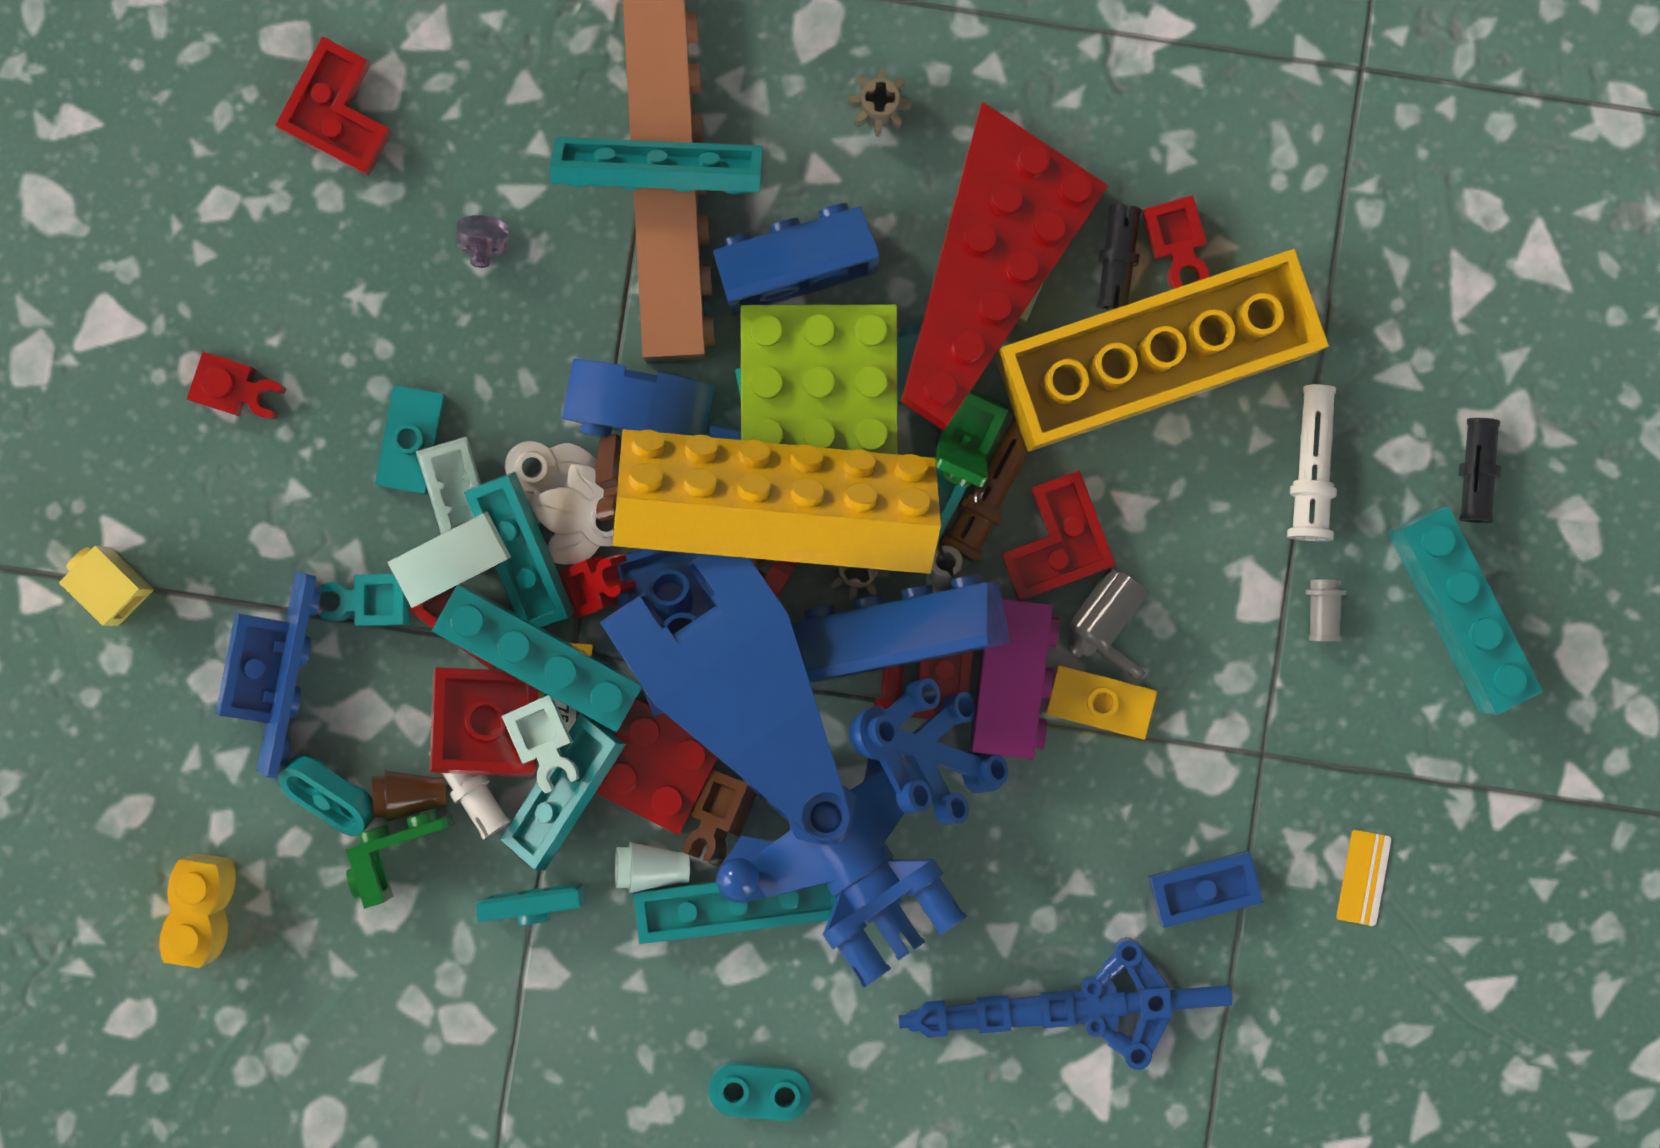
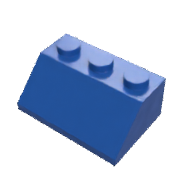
M847 203L836 204L818 212L819 219L800 224L799 218H790L771 225V233L751 238L750 233L746 232L723 239L721 241L722 248L713 250L732 316L741 314V305H772L876 274L880 256L861 206L849 209Z

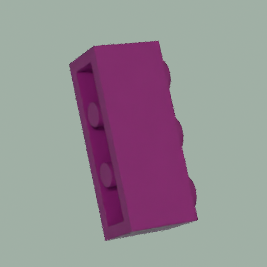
M1002 599L1011 643L981 649L975 696L977 712L972 720L969 750L977 753L1034 759L1035 748L1044 749L1046 741L1047 719L1039 718L1042 697L1050 698L1054 670L1051 667H1045L1048 647H1056L1060 618L1052 616L1053 605Z

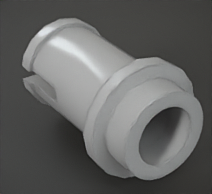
M942 546L941 556L938 549H936L931 574H926L925 578L927 585L932 584L933 593L951 590L952 579L966 576L965 570L962 567V555L957 549L952 546Z
M1310 579V589H1305V595H1311L1309 641H1342L1341 595H1346L1347 590L1342 589V579Z

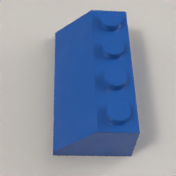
M982 574L952 579V589L933 593L932 584L901 590L903 600L884 603L883 595L856 599L852 601L854 610L837 614L835 613L834 605L805 610V620L791 623L809 682L816 683L1010 644L999 582L983 583Z

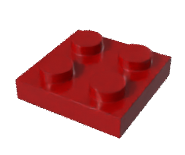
M435 667L433 671L429 773L533 777L536 774V759L522 764L502 716L538 700V689L503 670Z
M636 698L615 734L626 746L595 793L679 835L718 757L665 713L653 716L649 704Z

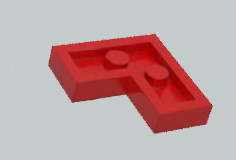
M322 36L280 114L275 127L368 177L392 134L388 127L349 108L371 66L370 62Z
M1080 470L1030 489L1048 536L1001 554L1018 601H1023L1116 566Z

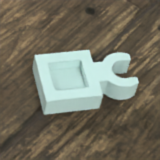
M547 695L502 716L522 764L537 758L540 765L537 771V782L545 793L554 790V786L550 781V772L554 767L563 768L570 782L579 779V770L576 764L568 757H564L560 751L561 747L573 741L553 697Z

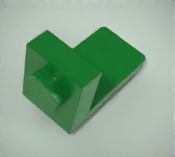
M971 389L945 430L941 429L936 438L935 466L942 470L941 475L945 479L962 487H969L970 483L982 488L984 487L988 478L987 454L1009 411L1008 405Z
M436 809L407 818L409 826L407 829L390 834L388 826L384 825L357 834L360 844L346 849L351 869L346 871V877L354 899L361 898L363 907L366 909L382 904L394 897L379 850L448 828L455 824L452 814L439 818Z

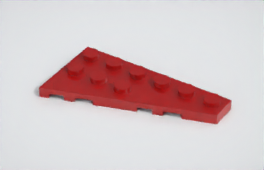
M983 101L977 112L974 131L965 157L962 176L953 202L933 285L928 296L920 334L915 345L901 398L903 404L942 430H945L1109 186Z

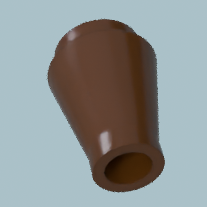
M386 770L385 776H372L374 817H387V821H392L430 809L447 807L445 777H430Z

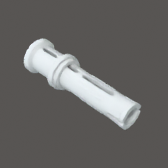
M1321 384L1303 386L1304 406L1300 436L1299 477L1297 481L1293 482V486H1290V495L1295 497L1293 527L1287 530V538L1301 541L1334 540V532L1329 529L1331 499L1337 496V489L1334 488L1335 484L1330 482L1336 387ZM1319 416L1318 456L1315 457L1313 456L1315 417ZM1313 469L1317 470L1316 480H1311ZM1314 503V523L1311 524L1309 523L1310 504Z

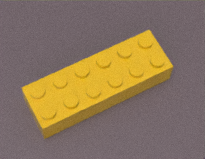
M1291 249L1003 346L994 355L1026 450L1030 452L1312 356L1329 345L1296 251Z
M623 429L613 546L931 574L941 528L937 471L935 466L936 459L920 457L914 454L896 455L868 452L861 449L842 450L815 447L807 444L788 445L767 443L759 440L745 441L713 438L706 435L691 436L659 433L653 430L637 431Z

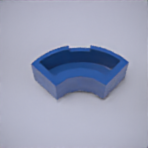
M573 359L562 419L582 424L580 433L603 438L610 436L612 430L622 432L623 429L637 431L653 430L659 433L691 436L706 435L716 385L658 372V375L626 370L627 366Z

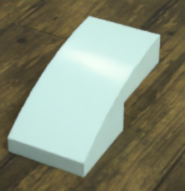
M485 512L387 563L411 608L511 558L490 515L488 512Z

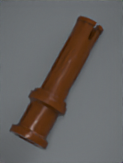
M1014 414L987 466L988 478L984 487L977 486L972 495L967 494L965 498L962 497L959 503V507L962 510L948 536H942L938 542L941 546L954 547L960 552L962 558L979 564L982 558L979 551L992 526H999L1002 520V512L999 508L1029 453L1026 450Z

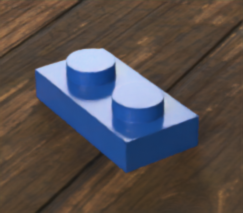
M1248 851L1148 876L1160 925L1163 928L1263 903L1251 853Z

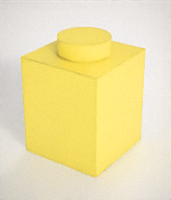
M94 546L92 549L86 547L79 551L66 565V569L69 572L59 582L102 626H119L154 591L111 547Z

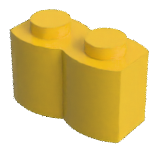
M196 853L179 859L170 874L167 888L171 912L163 923L159 940L163 963L201 968L216 960L221 954L228 935V920L224 908L233 895L236 882V871L232 858Z

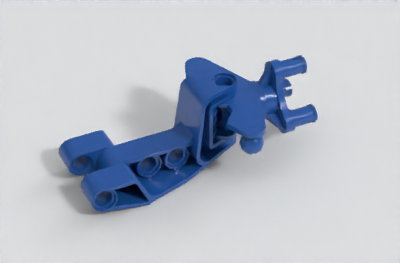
M702 554L688 563V566L715 607L672 635L643 593L600 621V624L653 704L742 777L743 781L758 797L789 822L790 831L775 842L746 836L740 837L717 872L716 884L720 893L732 902L745 903L825 884L831 895L837 898L822 935L832 950L836 947L839 949L864 988L891 969L864 931V928L867 927L865 921L868 924L872 921L875 923L895 953L897 960H900L910 952L899 937V933L905 936L914 950L926 942L923 937L921 938L900 907L899 903L903 901L901 896L907 894L908 897L914 895L937 929L938 935L943 934L967 917V914L962 911L941 880L940 876L944 873L934 859L892 858L894 855L885 841L905 812L897 804L896 792L880 761L868 758L864 781L851 790L841 785L789 615L750 558ZM899 753L911 780H920L910 758Z

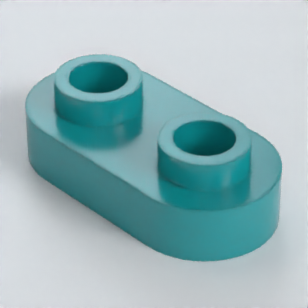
M295 756L279 772V784L290 799L343 834L358 836L357 834L363 833L375 818L373 801L369 793L359 786L351 785L330 771L321 760L315 757Z
M730 1061L719 1066L713 1073L709 1084V1098L712 1105L719 1112L727 1116L791 1121L799 1118L807 1110L811 1099V1086L806 1075L792 1066ZM733 1082L738 1083L743 1087L744 1094L737 1099L729 1098L724 1090L726 1085ZM787 1087L793 1090L795 1098L792 1102L784 1104L777 1100L776 1092L780 1088Z

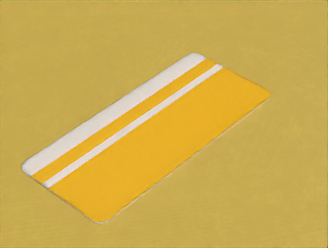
M1359 830L1351 832L1336 915L1338 920L1369 926L1376 925L1391 845L1390 836Z

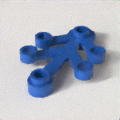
M924 678L911 681L906 687L905 694L888 709H884L881 706L868 707L852 720L849 729L851 744L860 755L880 761L896 792L897 804L903 812L910 814L926 811L932 802L934 804V814L939 823L942 825L963 823L969 814L967 799L959 792L950 793L937 766L962 774L964 784L971 792L985 793L998 790L1006 782L1009 772L1007 762L1001 755L977 752L967 753L936 742L954 725L968 723L975 718L977 712L976 702L968 692L947 695L943 700L942 707L913 733L899 729L915 712L934 709L940 702V690L934 680ZM899 753L910 758L920 780H911Z

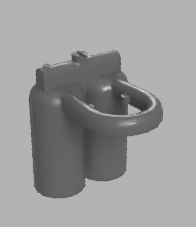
M1108 568L1069 623V630L1072 636L1067 642L1068 649L1078 658L1082 654L1091 657L1096 651L1133 678H1142L1145 672L1111 645L1150 592L1125 573H1118Z

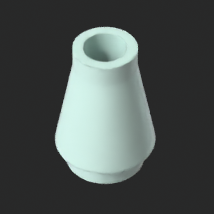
M629 842L628 847H616V888H628L629 893H634L675 883L689 882L690 859L689 855L684 852H675Z

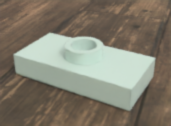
M467 437L416 451L441 535L473 519L474 516L464 492L480 485L481 482Z

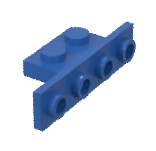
M295 572L286 621L235 613L216 707V714L219 716L266 723L256 771L267 778L277 779L279 768L285 767L289 761L291 738L286 737L289 717L297 715L301 701V688L296 686L299 666H306L311 649V639L305 636L309 616L314 617L320 604L321 589L315 586L316 576L301 572Z

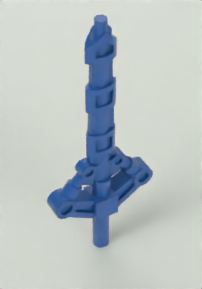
M1124 937L1116 942L1114 953L1101 965L1103 968L1094 976L1083 979L1080 991L1040 992V995L1011 999H1009L1008 995L977 997V1003L945 1006V1000L928 1001L919 1009L911 1010L906 1015H899L900 1028H907L912 1032L920 1031L928 1038L948 1036L947 1030L979 1029L981 1034L1011 1031V1027L1043 1026L1044 1029L1084 1024L1089 1035L1099 1036L1107 1041L1110 1048L1124 1057L1129 1067L1141 1070L1150 1064L1152 1054L1172 1018V1010L1232 1006V992L1230 985L1170 990L1168 984L1144 955L1137 941ZM1126 968L1137 988V993L1117 992L1111 978L1115 979ZM1139 1013L1131 1038L1119 1030L1115 1031L1118 1027L1119 1016Z

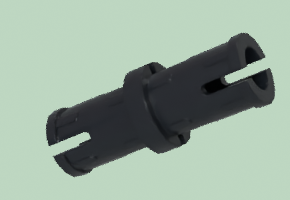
M1124 204L1109 206L1110 215L1106 246L1099 253V262L1103 263L1099 300L1096 305L1098 308L1107 310L1108 306H1112L1113 310L1128 305L1133 267L1139 264L1140 254L1135 252L1139 217L1141 216L1142 209L1136 206H1130V210H1126V205Z
M1468 418L1466 423L1468 427L1465 463L1459 464V475L1464 476L1459 520L1470 523H1493L1495 478H1500L1501 466L1496 465L1500 420Z

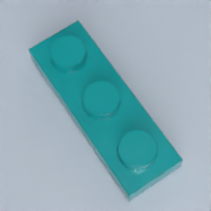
M514 471L466 490L464 494L474 518L488 512L511 558L495 565L515 613L539 627L569 618L575 613L516 472Z
M581 713L569 730L573 742L560 748L562 755L568 757L576 764L579 770V779L570 782L563 768L554 767L550 772V781L554 786V790L545 793L540 788L538 782H536L500 839L534 870L547 869L626 746L621 739L604 725Z

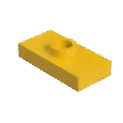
M1057 665L1051 696L1048 698L1044 714L1145 740L1157 690Z

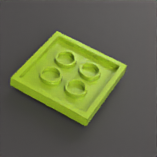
M897 304L741 305V440H759L767 443L788 445L807 444L815 447L842 450L861 449L868 452L898 455Z

